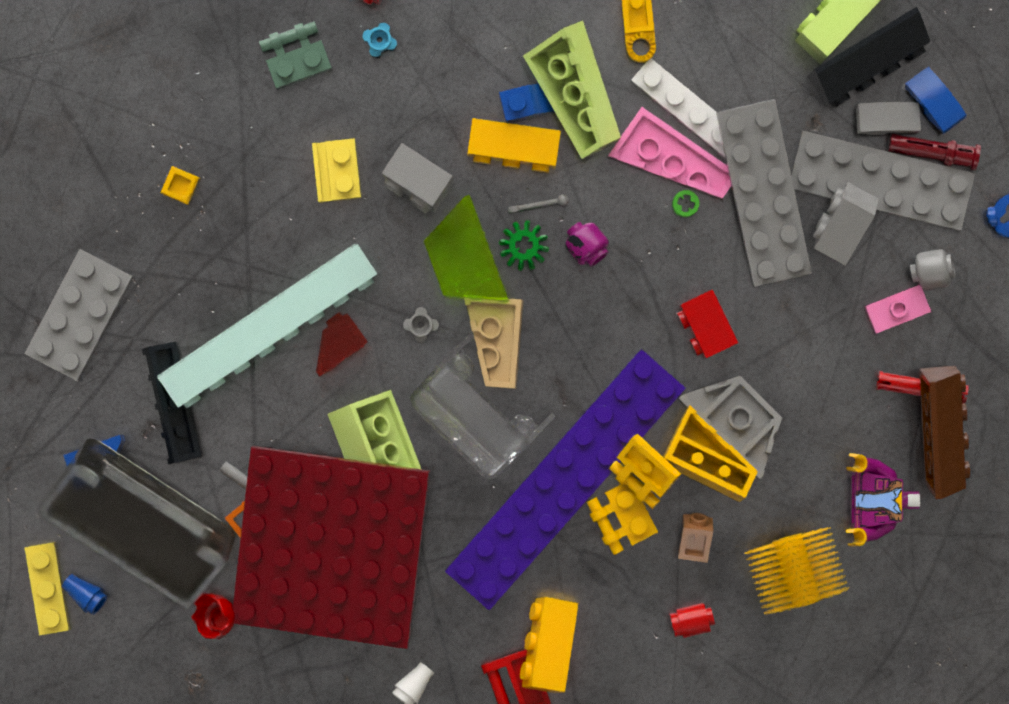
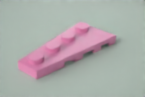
M643 107L638 111L608 155L610 158L719 199H723L731 187L726 164Z

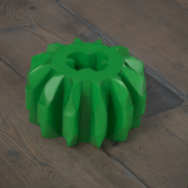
M527 220L524 223V230H520L518 222L513 223V228L516 232L514 234L509 229H504L503 233L510 238V241L499 240V245L509 247V249L501 251L500 256L506 257L511 254L512 257L508 260L507 265L511 267L515 260H518V271H523L525 261L528 262L530 270L535 269L533 258L540 263H543L545 260L537 252L549 251V247L539 245V243L548 239L547 235L536 237L541 227L537 225L530 232V221ZM522 238L529 239L528 244L532 243V249H527L526 254L519 253L520 248L516 249L515 247L516 243H521Z

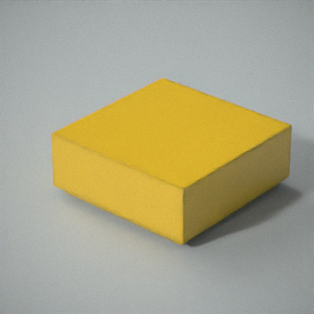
M172 166L160 193L189 205L200 178Z

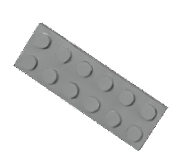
M772 99L716 112L753 286L756 287L812 274L776 100Z
M802 131L791 176L794 190L831 200L837 188L843 190L847 182L879 198L876 211L961 231L975 173Z

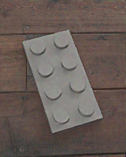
M79 249L24 354L75 381H79L133 276Z

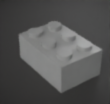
M403 143L400 144L382 172L385 179L384 183L388 190L401 198L406 194L410 197L409 200H411L412 205L425 214L429 210L436 213L454 185L451 174Z

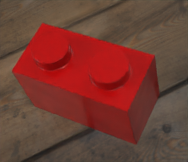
M713 289L679 305L681 311L677 313L678 319L684 329L689 327L694 337L690 340V343L697 356L702 354L703 358L706 359L738 343Z

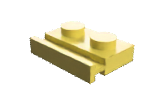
M355 138L312 143L318 202L361 198Z

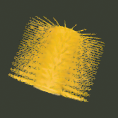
M831 527L783 537L773 541L771 544L749 550L748 553L745 552V554L761 552V554L753 555L752 558L749 557L748 560L769 556V558L766 557L760 561L758 560L756 563L753 562L752 565L749 564V566L764 563V566L756 567L752 572H757V570L763 571V569H771L772 567V570L764 571V573L761 572L756 574V577H752L757 578L768 575V578L756 581V584L758 582L759 584L761 582L764 583V581L767 583V585H763V588L760 586L756 590H765L772 587L771 590L763 592V596L765 594L768 595V593L771 595L767 599L763 598V602L775 601L771 602V604L767 603V608H769V605L770 607L774 606V610H767L768 614L782 612L784 609L807 606L821 601L823 598H829L828 596L833 597L837 593L841 594V591L844 592V588L842 590L840 588L839 590L836 589V591L833 590L837 586L841 587L840 585H844L842 581L841 583H832L833 581L837 582L836 580H840V576L828 579V576L836 575V573H840V570L829 571V573L824 572L828 571V569L836 568V565L839 567V563L826 566L828 563H832V561L835 562L836 558L819 560L824 559V557L828 558L832 554L835 555V551L828 552V554H819L824 553L828 549L831 550L832 546L815 550V547L818 548L824 544L831 543L834 539L816 542V544L810 543L831 536L833 533L810 537L811 535L814 536L815 534L827 531Z

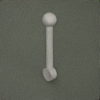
M562 194L556 199L508 207V213L556 204L566 206L569 198L567 195Z

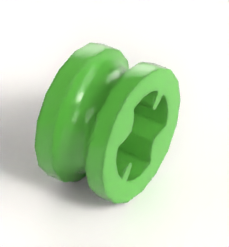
M690 190L680 191L672 201L674 212L680 217L694 215L699 208L698 196ZM683 196H689L690 202L694 203L693 209L688 208V212L681 211L682 206L677 204L679 198L681 200L684 199Z

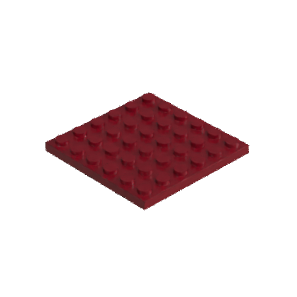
M252 446L249 458L233 600L234 624L408 649L430 470Z

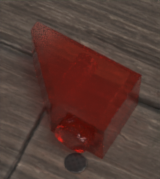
M339 312L325 322L328 327L322 332L316 373L319 377L324 376L369 344L348 313L342 316Z

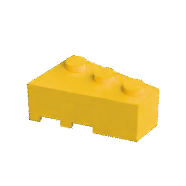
M689 405L682 415L663 458L681 474L741 502L746 498L758 471L732 445H729L716 433L717 431L711 425L709 426L696 413L697 411Z

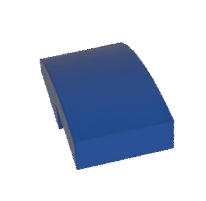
M929 66L905 83V89L924 108V114L943 134L967 117V114L956 98Z

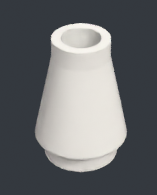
M420 662L416 668L394 685L396 688L392 694L404 704H418L434 672Z

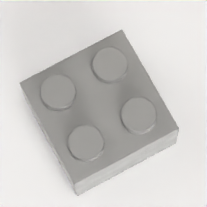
M847 182L843 190L837 188L827 210L829 215L823 213L815 227L816 230L813 237L817 240L814 249L846 266L876 214L879 198Z

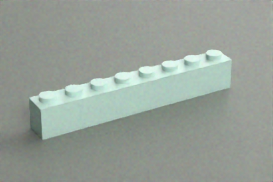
M353 244L157 377L179 408L184 404L188 408L201 399L199 393L207 388L210 391L217 389L226 382L223 377L232 371L236 375L251 365L249 363L250 359L256 355L262 358L275 349L273 345L281 338L288 341L300 332L299 326L307 321L311 325L325 316L323 310L333 305L334 308H337L350 299L347 295L356 288L360 292L374 283L372 277L377 275L359 245Z

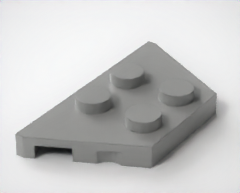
M741 376L683 394L678 398L687 408L691 405L697 411L696 413L717 431L716 433L729 445H732L758 471L756 475L758 479L763 477L782 417Z

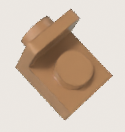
M701 513L684 514L678 559L708 563L713 536V519Z

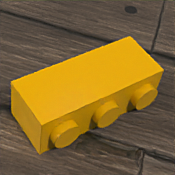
M472 118L467 154L469 157H473V162L490 164L491 160L503 161L502 166L519 169L520 164L532 165V171L549 173V168H556L561 131Z
M549 597L536 598L535 603H532L529 612V618L532 620L531 631L527 633L525 639L527 657L520 670V678L523 680L522 687L551 693L565 692L579 603Z

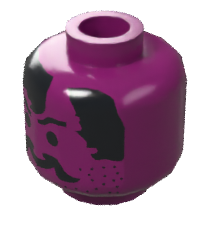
M578 222L567 231L569 237L565 242V247L578 264H589L592 267L609 253L607 250L609 241L595 223L590 222L583 225L581 222Z

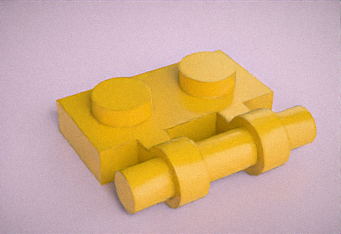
M638 434L630 439L617 456L625 466H622L616 460L609 467V470L617 476L616 480L621 485L626 484L637 494L635 498L641 503L645 502L652 509L660 502L653 492L661 498L681 475L677 469ZM633 474H635L645 484L643 485L637 478L633 476Z
M620 484L604 492L610 503L603 507L597 497L586 502L592 512L589 514L592 521L597 522L603 534L602 540L605 546H609L613 555L624 550L619 539L626 535L633 546L658 533L644 503L635 498L637 494L626 484ZM615 512L622 526L615 531L607 518V515Z

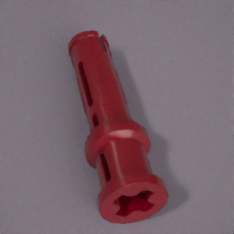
M891 133L888 152L941 160L946 166L956 164L968 166L971 170L976 171L981 145L976 144L973 147L957 144L956 140L943 143Z

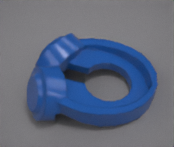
M1009 194L998 200L993 207H988L986 212L991 227H995V231L999 235L1009 238V220L1004 224L1000 222V218L1006 213V207L1009 204Z

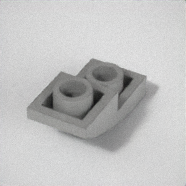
M873 102L856 105L857 134L884 136L888 133L917 134L921 132L920 108L917 102Z

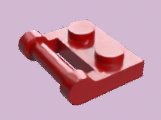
M526 649L481 665L483 674L487 673L497 704H510L498 669L503 667L507 668L519 704H551L546 691L522 687L523 680L520 678V670L523 662H526Z

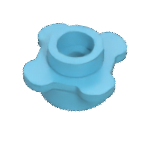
M380 23L378 27L371 30L367 29L363 33V40L368 42L370 46L369 52L373 57H379L382 52L394 50L397 46V41L390 35V26L387 23ZM381 37L383 39L382 42H377V38Z

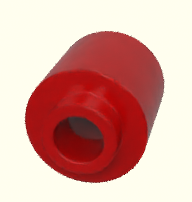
M704 603L676 609V613L670 614L675 637L683 636V638L708 633L711 632L710 626L715 625L711 607L705 609Z

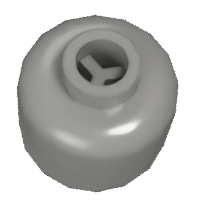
M943 249L920 252L916 255L915 264L910 265L913 282H919L924 290L947 287L951 283V278L956 277L953 257L951 254L947 255Z

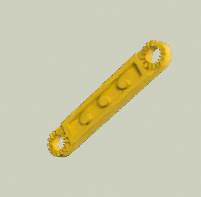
M621 0L627 55L634 62L645 63L654 56L656 51L652 1ZM645 40L649 44V52L643 56L637 55L632 49L635 41Z

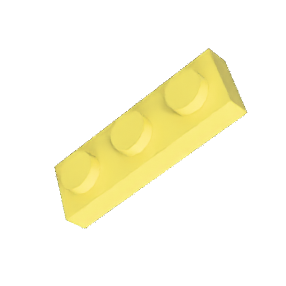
M56 542L24 547L39 636L71 630L64 589H62L63 582Z

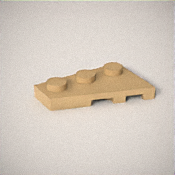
M463 295L478 350L477 354L485 386L516 389L523 300Z

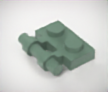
M315 21L305 25L299 23L294 25L295 28L281 34L275 32L269 34L270 38L259 41L263 52L274 49L277 55L266 60L276 89L332 70L322 40L310 44L308 39L309 35L318 33ZM299 39L302 47L285 53L283 45Z

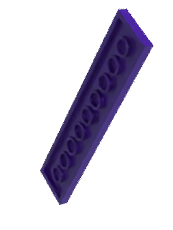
M641 349L449 565L445 572L486 609L490 610L611 474L612 471L609 470V467L616 460L619 463L621 462L617 456L630 439L636 434L643 437L686 388Z

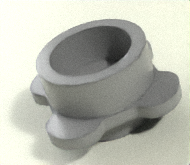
M419 307L410 319L404 321L403 327L415 336L417 342L423 343L432 331L438 329L439 323L427 314L425 308ZM420 322L424 323V326L422 328L418 327V324Z

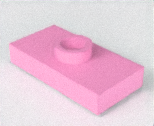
M920 285L864 306L875 334L931 312Z

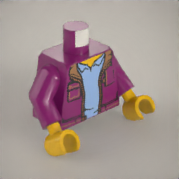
M854 453L849 454L850 457L855 459L854 466L846 467L848 471H852V529L846 530V533H853L854 541L848 543L850 547L862 546L865 542L880 539L893 531L897 522H902L903 509H919L920 507L919 491H903V479L897 478L895 470L880 460Z

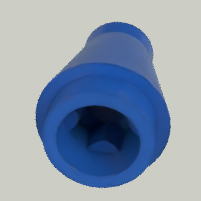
M74 574L69 575L62 584V589L71 596L84 613L96 614L107 600V595L103 593L102 588L82 580Z

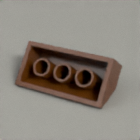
M956 366L919 369L925 484L936 500L966 489V479L970 478V465L968 461H965L964 450L969 449L968 434L963 432V421H967V407L965 403H962L961 392H966L965 375L960 374Z

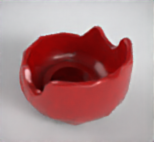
M203 593L194 599L193 604L196 605V611L191 618L197 625L198 632L205 639H221L227 635L233 628L235 621L232 603L222 595Z

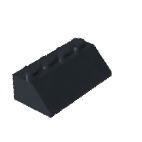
M917 7L913 8L815 68L809 74L808 79L826 107L832 103L835 107L841 105L851 98L848 93L854 89L859 88L861 92L876 83L874 77L884 72L888 76L901 68L900 61L907 57L913 61L927 52L924 47L931 41L920 11Z

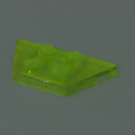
M466 195L424 240L439 285L445 297L496 300L506 303L509 301L473 200L470 195Z

